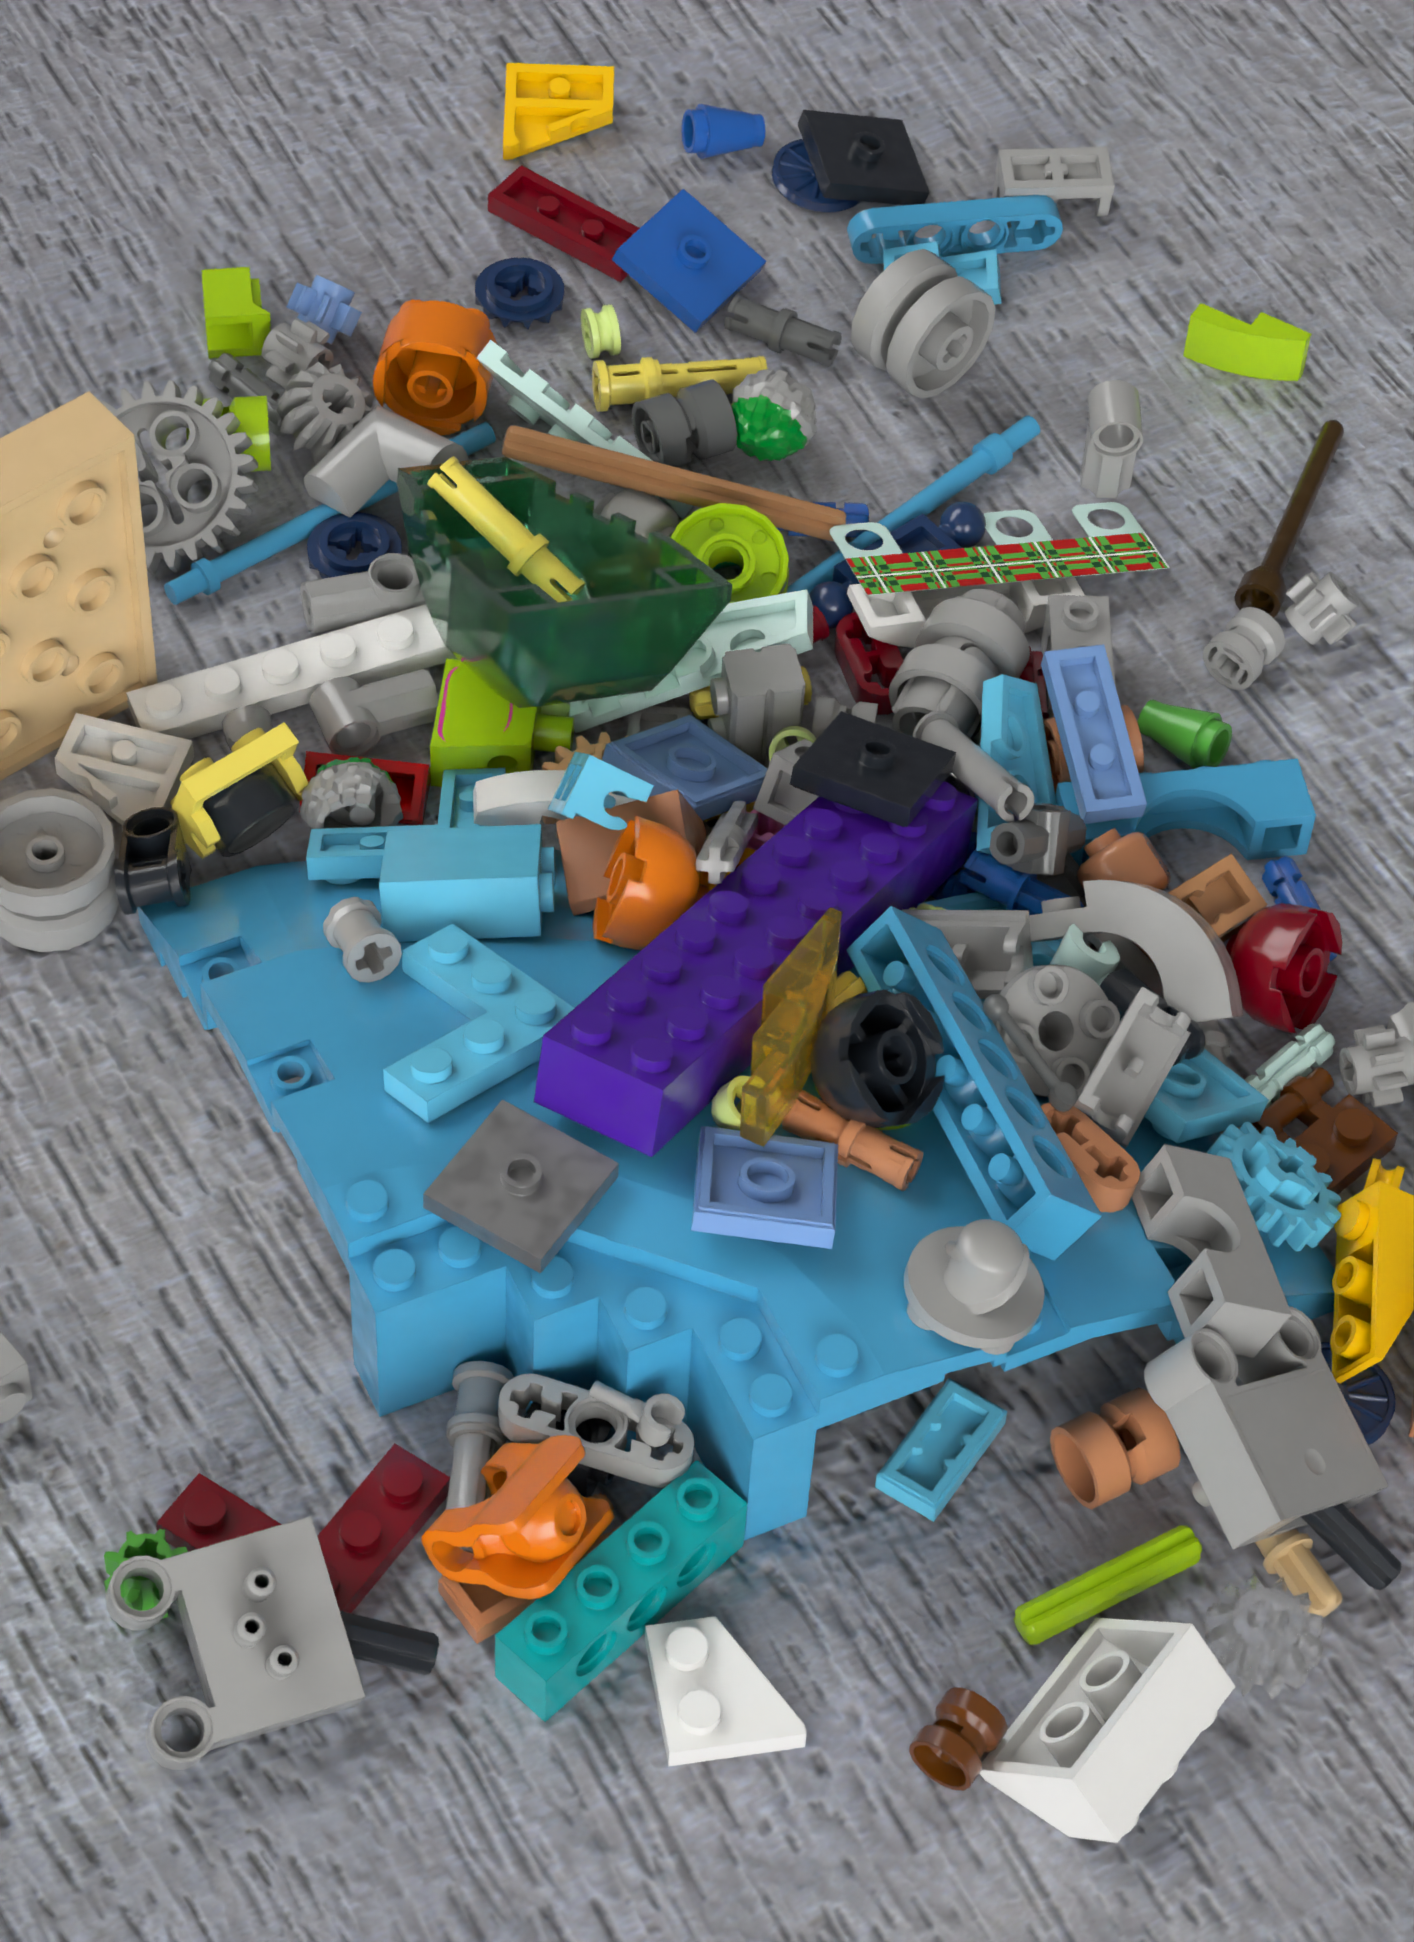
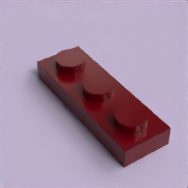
M522 165L488 194V212L619 282H622L628 276L612 258L616 250L640 229L639 227Z

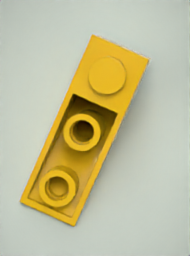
M1380 1180L1337 1206L1341 1217L1334 1224L1336 1232V1260L1332 1279L1334 1317L1330 1347L1332 1350V1374L1336 1382L1340 1384L1382 1361L1414 1310V1195Z

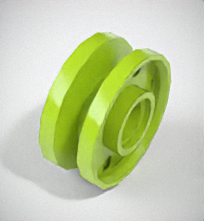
M718 503L697 509L677 525L666 544L663 569L665 586L671 606L675 612H682L787 593L789 555L780 531L767 516L746 505ZM725 561L733 562L742 569L739 576L728 581L716 578L711 571L717 564Z

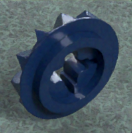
M508 258L489 265L479 274L475 283V304L482 306L483 312L489 319L500 318L504 328L516 322L522 323L528 330L533 320L549 323L552 313L562 310L565 287L558 272L546 263L530 258ZM525 286H528L529 295H523L520 300L511 299V297H516L519 291L522 292Z
M356 512L351 518L341 513L325 519L314 528L307 542L310 569L318 570L321 579L366 572L372 561L377 557L388 553L402 554L401 538L397 530L386 520L363 512ZM357 541H360L363 553H360L357 559L348 560L346 555L350 554L352 548L356 547Z

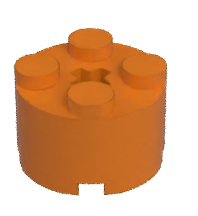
M418 299L406 301L387 327L374 371L373 390L379 404L383 407L385 402L394 413L441 436L460 431L461 425L473 418L475 422L485 409L493 380L490 372L477 359L490 340L497 344L490 330V320L487 315L481 310L464 308L445 301H421Z

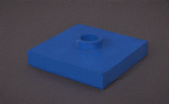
M684 188L616 250L612 258L620 268L694 333L701 329L762 270L766 263L764 258Z

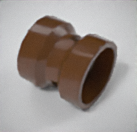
M953 1687L945 1693L936 1706V1721L933 1725H926L920 1729L910 1744L909 1753L919 1769L932 1780L950 1789L964 1791L970 1788L981 1772L982 1762L980 1758L984 1753H989L997 1748L1007 1733L1008 1725L1001 1712L986 1698L974 1691Z

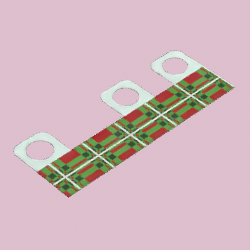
M1117 502L1081 504L1073 507L1072 513L1088 535L1086 538L1053 540L1038 517L1027 510L984 513L986 519L985 529L996 545L902 553L889 530L882 524L874 522L833 526L830 529L831 537L867 595L1170 568L1130 510L1125 505ZM1098 509L1111 510L1120 514L1124 518L1125 523L1117 529H1104L1093 525L1088 520V514ZM1005 517L1020 518L1032 525L1033 532L1025 537L1008 536L996 528V522ZM854 530H867L879 535L883 540V545L875 550H860L849 545L845 540V536Z

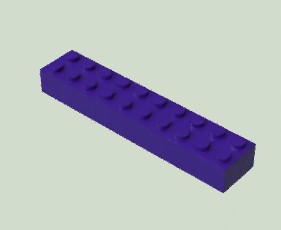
M943 782L907 827H902L828 799L816 798L741 863L734 872L726 876L721 884H717L543 1035L533 1102L653 1157L712 1101L723 1085L738 1077L767 1049V1035L796 1013L797 1004L805 995L811 993L818 994L842 972L850 971L855 966L846 949L890 906L899 910L917 908L919 903L925 901L965 863L978 799L961 793L951 784Z

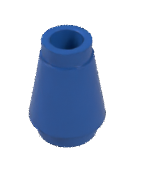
M699 104L696 109H687L684 112L681 127L683 147L687 153H697L700 159L752 147H762L765 140L764 118L761 114H751L749 112Z

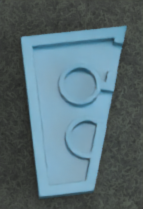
M1005 674L983 681L980 748L1033 791L1034 803L1057 805L1038 685ZM978 797L976 851L992 855L989 849L991 832L996 826L1008 822L1000 818L996 811L980 797Z

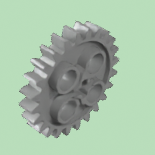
M172 380L167 382L162 396H159L149 381L143 384L141 399L136 400L126 388L121 389L123 406L117 410L103 400L101 403L134 434L141 507L148 504H156L158 507L157 517L153 523L143 527L147 571L150 574H155L160 560L164 559L167 566L174 573H179L181 556L187 555L193 562H196L203 558L201 548L206 545L219 554L223 553L224 550L218 538L222 531L237 537L241 534L238 527L231 521L234 514L251 515L253 512L241 500V494L258 492L256 483L243 476L244 473L258 468V462L251 455L240 454L253 443L245 432L233 434L241 423L233 412L221 416L224 405L215 396L202 405L203 393L197 386L192 385L184 397L181 398L180 388ZM182 427L189 428V439L183 447L173 451L166 450V439L172 431ZM143 431L149 432L155 456L168 470L165 473V480L184 515V521L181 524L175 523L167 496L155 485L159 478L151 459L140 441L139 436ZM201 480L212 481L211 493L205 500L199 503H188V492L193 484Z

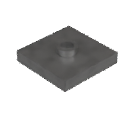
M502 1099L423 1193V1208L541 1274L618 1178L619 1163Z

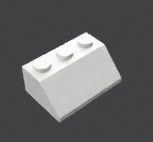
M1095 1618L1009 1727L997 1748L991 1751L983 1760L980 1775L985 1781L1068 1837L1118 1843L1122 1836L1130 1832L1137 1824L1139 1814L1162 1783L1174 1775L1178 1769L1179 1761L1199 1734L1214 1722L1218 1709L1236 1686L1191 1623Z

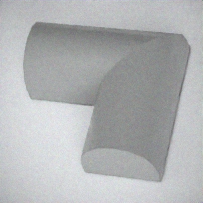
M376 405L305 475L303 480L309 497L351 518L389 479L432 500L438 494L427 485L435 472L438 474L443 473L447 479L452 481L440 467L453 456L459 460V463L464 468L470 462L466 451L461 445L380 405Z

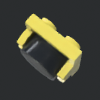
M285 722L266 733L262 728H256L248 732L231 747L232 753L215 763L210 757L204 758L192 765L181 775L180 787L176 796L170 801V805L172 806L171 809L177 813L185 844L202 859L215 852L216 848L223 857L238 855L269 837L296 812L300 801L303 800L302 792L309 783L301 766L293 756L299 741Z

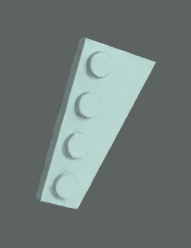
M492 340L488 342L478 355V361L512 396L506 403L507 406L528 423L534 425L540 418L552 426L548 432L550 435L653 461L622 437L617 436L613 441L610 438L612 433L578 404H575L569 410V402L551 388L547 381L531 369L524 374L508 356L509 354ZM655 496L673 508L677 516L682 519L693 507V505Z
M808 590L574 630L569 717L575 718V732L584 731L710 686L711 679L721 678L722 657L725 656L726 651L753 648L756 652H761L762 647L790 644L796 649L797 655L812 650L813 605Z

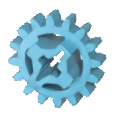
M1245 1122L1240 1129L1231 1124L1207 1151L1208 1154L1230 1158L1258 1230L1267 1233L1271 1244L1275 1247H1279L1286 1239L1295 1251H1301L1306 1244L1311 1248H1315L1341 1217V1213L1336 1209V1206L1341 1202V1197L1327 1189L1333 1181L1331 1176L1318 1173L1313 1168L1317 1163V1159L1301 1146L1297 1148L1295 1140L1289 1138L1285 1143L1277 1140L1276 1134L1271 1127L1266 1126L1259 1134L1250 1122Z

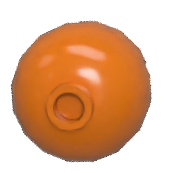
M635 816V821L629 820L627 822V827L622 830L615 843L603 877L609 878L610 881L607 890V900L597 897L592 927L594 939L623 948L642 950L709 892L707 886L699 884L701 871H696L697 854L695 849L681 833L663 824Z

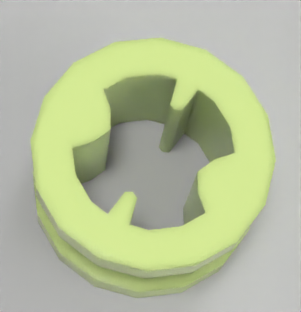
M611 304L604 305L599 313L593 312L591 308L582 309L581 329L589 358H599L602 351H608L611 356L620 354L621 336L614 307Z

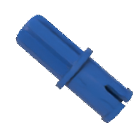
M976 850L970 855L964 865L965 868L972 870L971 873L962 872L959 881L961 886L969 887L1007 906L1006 910H1029V915L1043 913L1042 901L1071 897L1037 880V874L1012 870V867L1006 866L995 858Z

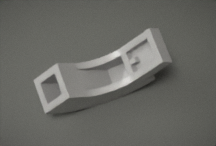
M1083 881L1086 907L1081 908L1079 896L1042 901L1043 913L1029 915L1031 942L1063 939L1069 926L1075 924L1083 932V936L1108 932L1133 941L1154 962L1161 978L1164 1000L1167 1002V1005L1174 1007L1179 1012L1186 1013L1196 1023L1243 1016L1237 975L1223 942L1199 913L1182 900L1163 890L1127 881Z

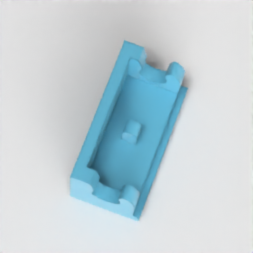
M575 752L548 809L571 819L576 815L611 830H622L627 827V823L619 816L609 815L604 807L613 808L616 804L615 798L609 795V793L647 802L654 785L590 754Z

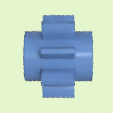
M319 275L315 276L310 288L297 283L286 306L299 313L297 318L307 323L310 321L329 333L330 337L327 340L329 344H333L338 331L351 337L362 313L349 306L355 292Z

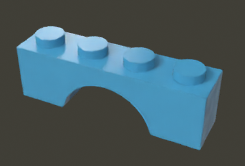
M1298 758L1277 761L1260 760L1254 763L1219 767L1201 766L1190 770L1161 773L1143 772L1139 773L1147 802L1143 817L1085 824L1087 831L1084 846L1080 850L1070 853L1078 865L1081 866L1082 863L1089 859L1084 847L1113 828H1116L1121 837L1132 832H1141L1148 838L1166 830L1186 828L1206 831L1223 838L1233 845L1246 860L1307 854L1316 814ZM1072 782L1057 783L1055 796L1057 805L1064 806L1065 809L1080 816Z

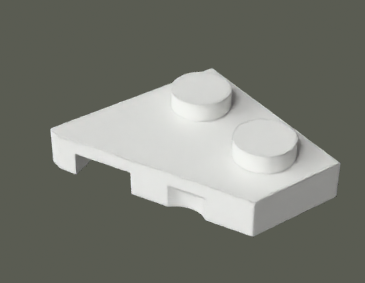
M76 713L55 756L56 773L123 825L126 819L141 810L153 807L171 809L170 801L178 792L181 784L180 777L190 767L194 758V747L192 740Z
M716 1616L645 1626V1644L668 1766L805 1747L807 1735L805 1724Z

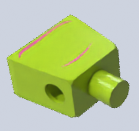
M446 658L430 744L431 786L442 787L444 770L505 768L506 774L533 771L536 751L555 752L558 746L572 751L575 718L541 714V683L536 678Z

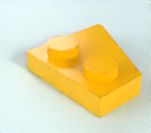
M506 63L503 160H512L612 124L614 66Z

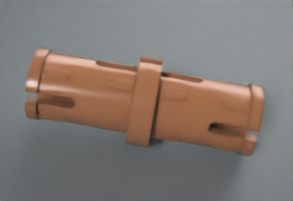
M805 1090L799 1091L797 1099L794 1098L782 1122L784 1130L803 1139L838 1144V1164L847 1168L851 1163L862 1170L878 1176L901 1191H905L908 1188L909 1182L913 1181L923 1160L924 1153L921 1150L900 1142L876 1128L866 1126L865 1123L851 1119L850 1121L845 1120L829 1108L826 1103Z

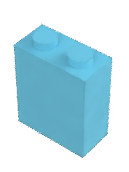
M541 824L387 830L379 879L382 926L384 929L392 932L398 942L420 941L452 923L474 939L541 936L543 912H554L555 847H543Z

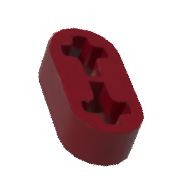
M856 612L845 615L838 622L836 628L834 650L852 697L856 704L860 701L878 704L877 715L894 713L889 699V687L903 663L900 651L896 645L869 637ZM858 638H862L865 644L871 645V651L865 652L862 642ZM872 675H878L884 688H881L877 682H871Z

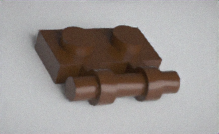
M1317 1067L1306 1077L1296 1076L1283 1086V1090L1280 1091V1098L1265 1108L1260 1121L1251 1124L1257 1129L1259 1134L1266 1126L1271 1127L1276 1134L1277 1140L1285 1143L1291 1137L1283 1131V1128L1295 1118H1298L1308 1128L1293 1139L1296 1141L1297 1148L1301 1146L1317 1159V1163L1313 1168L1318 1173L1330 1175L1333 1181L1327 1189L1339 1194L1371 1167L1373 1158L1380 1160L1394 1148L1398 1132L1351 1094L1347 1095L1333 1108L1322 1100L1321 1097L1334 1087V1081L1327 1070Z

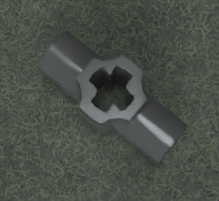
M1034 803L1031 812L1024 819L1019 821L1013 814L1014 822L1002 823L995 827L991 832L989 849L992 856L998 862L1012 867V870L1029 874L1058 875L1064 873L1066 854L1074 853L1084 846L1087 827L1079 815L1065 809L1064 806Z

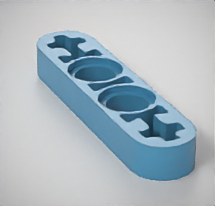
M1025 195L871 208L856 214L849 221L847 232L853 255L857 260L867 264L884 263L883 249L938 241L941 257L993 249L997 250V254L1045 249L1053 245L1061 237L1063 225L1057 204L1052 198L1044 195ZM985 220L995 222L992 229L980 234L969 232V229L978 222ZM1007 222H1010L1011 228H1008ZM937 225L942 227L932 237L919 238L915 236L916 232L925 226ZM899 231L903 232V237L899 236Z

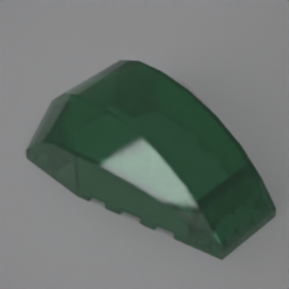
M505 456L459 461L534 536L541 533L549 541L547 549L579 579L586 583L577 595H571L563 586L555 581L573 599L572 601L558 603L539 586L532 584L523 574L515 576L507 568L510 562L442 496L427 485L432 475L437 472L438 474L443 473L457 487V484L440 469L444 463L398 468L397 487L406 534L422 594L433 623L445 646L497 695L518 708L548 706L652 691L674 669L731 601L733 585L672 538L658 531L650 532L649 537L646 538L635 532L636 520L619 512L611 514V519H607L593 512V499L577 492L570 494L569 500L556 493V481Z

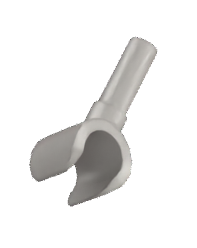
M596 1381L589 1392L590 1397L626 1414L628 1418L638 1422V1433L641 1439L652 1447L665 1445L671 1435V1430L657 1423L653 1417H662L671 1424L681 1425L685 1415V1408L682 1402L670 1394L660 1393L654 1395L645 1403L637 1398L633 1399L600 1381Z

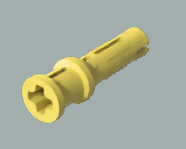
M764 356L734 360L724 359L659 364L658 359L653 360L652 357H643L638 364L607 366L604 360L594 361L592 367V387L597 412L608 411L610 405L635 404V402L664 393H670L676 398L680 388L711 379L720 384L726 395L733 394V389L740 385L748 374H756L759 370H768L766 359Z

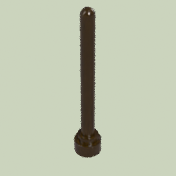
M1328 420L1323 424L1261 566L1243 575L1235 593V603L1239 610L1246 607H1254L1270 614L1273 618L1279 613L1287 592L1282 574L1343 437L1344 428L1339 421Z

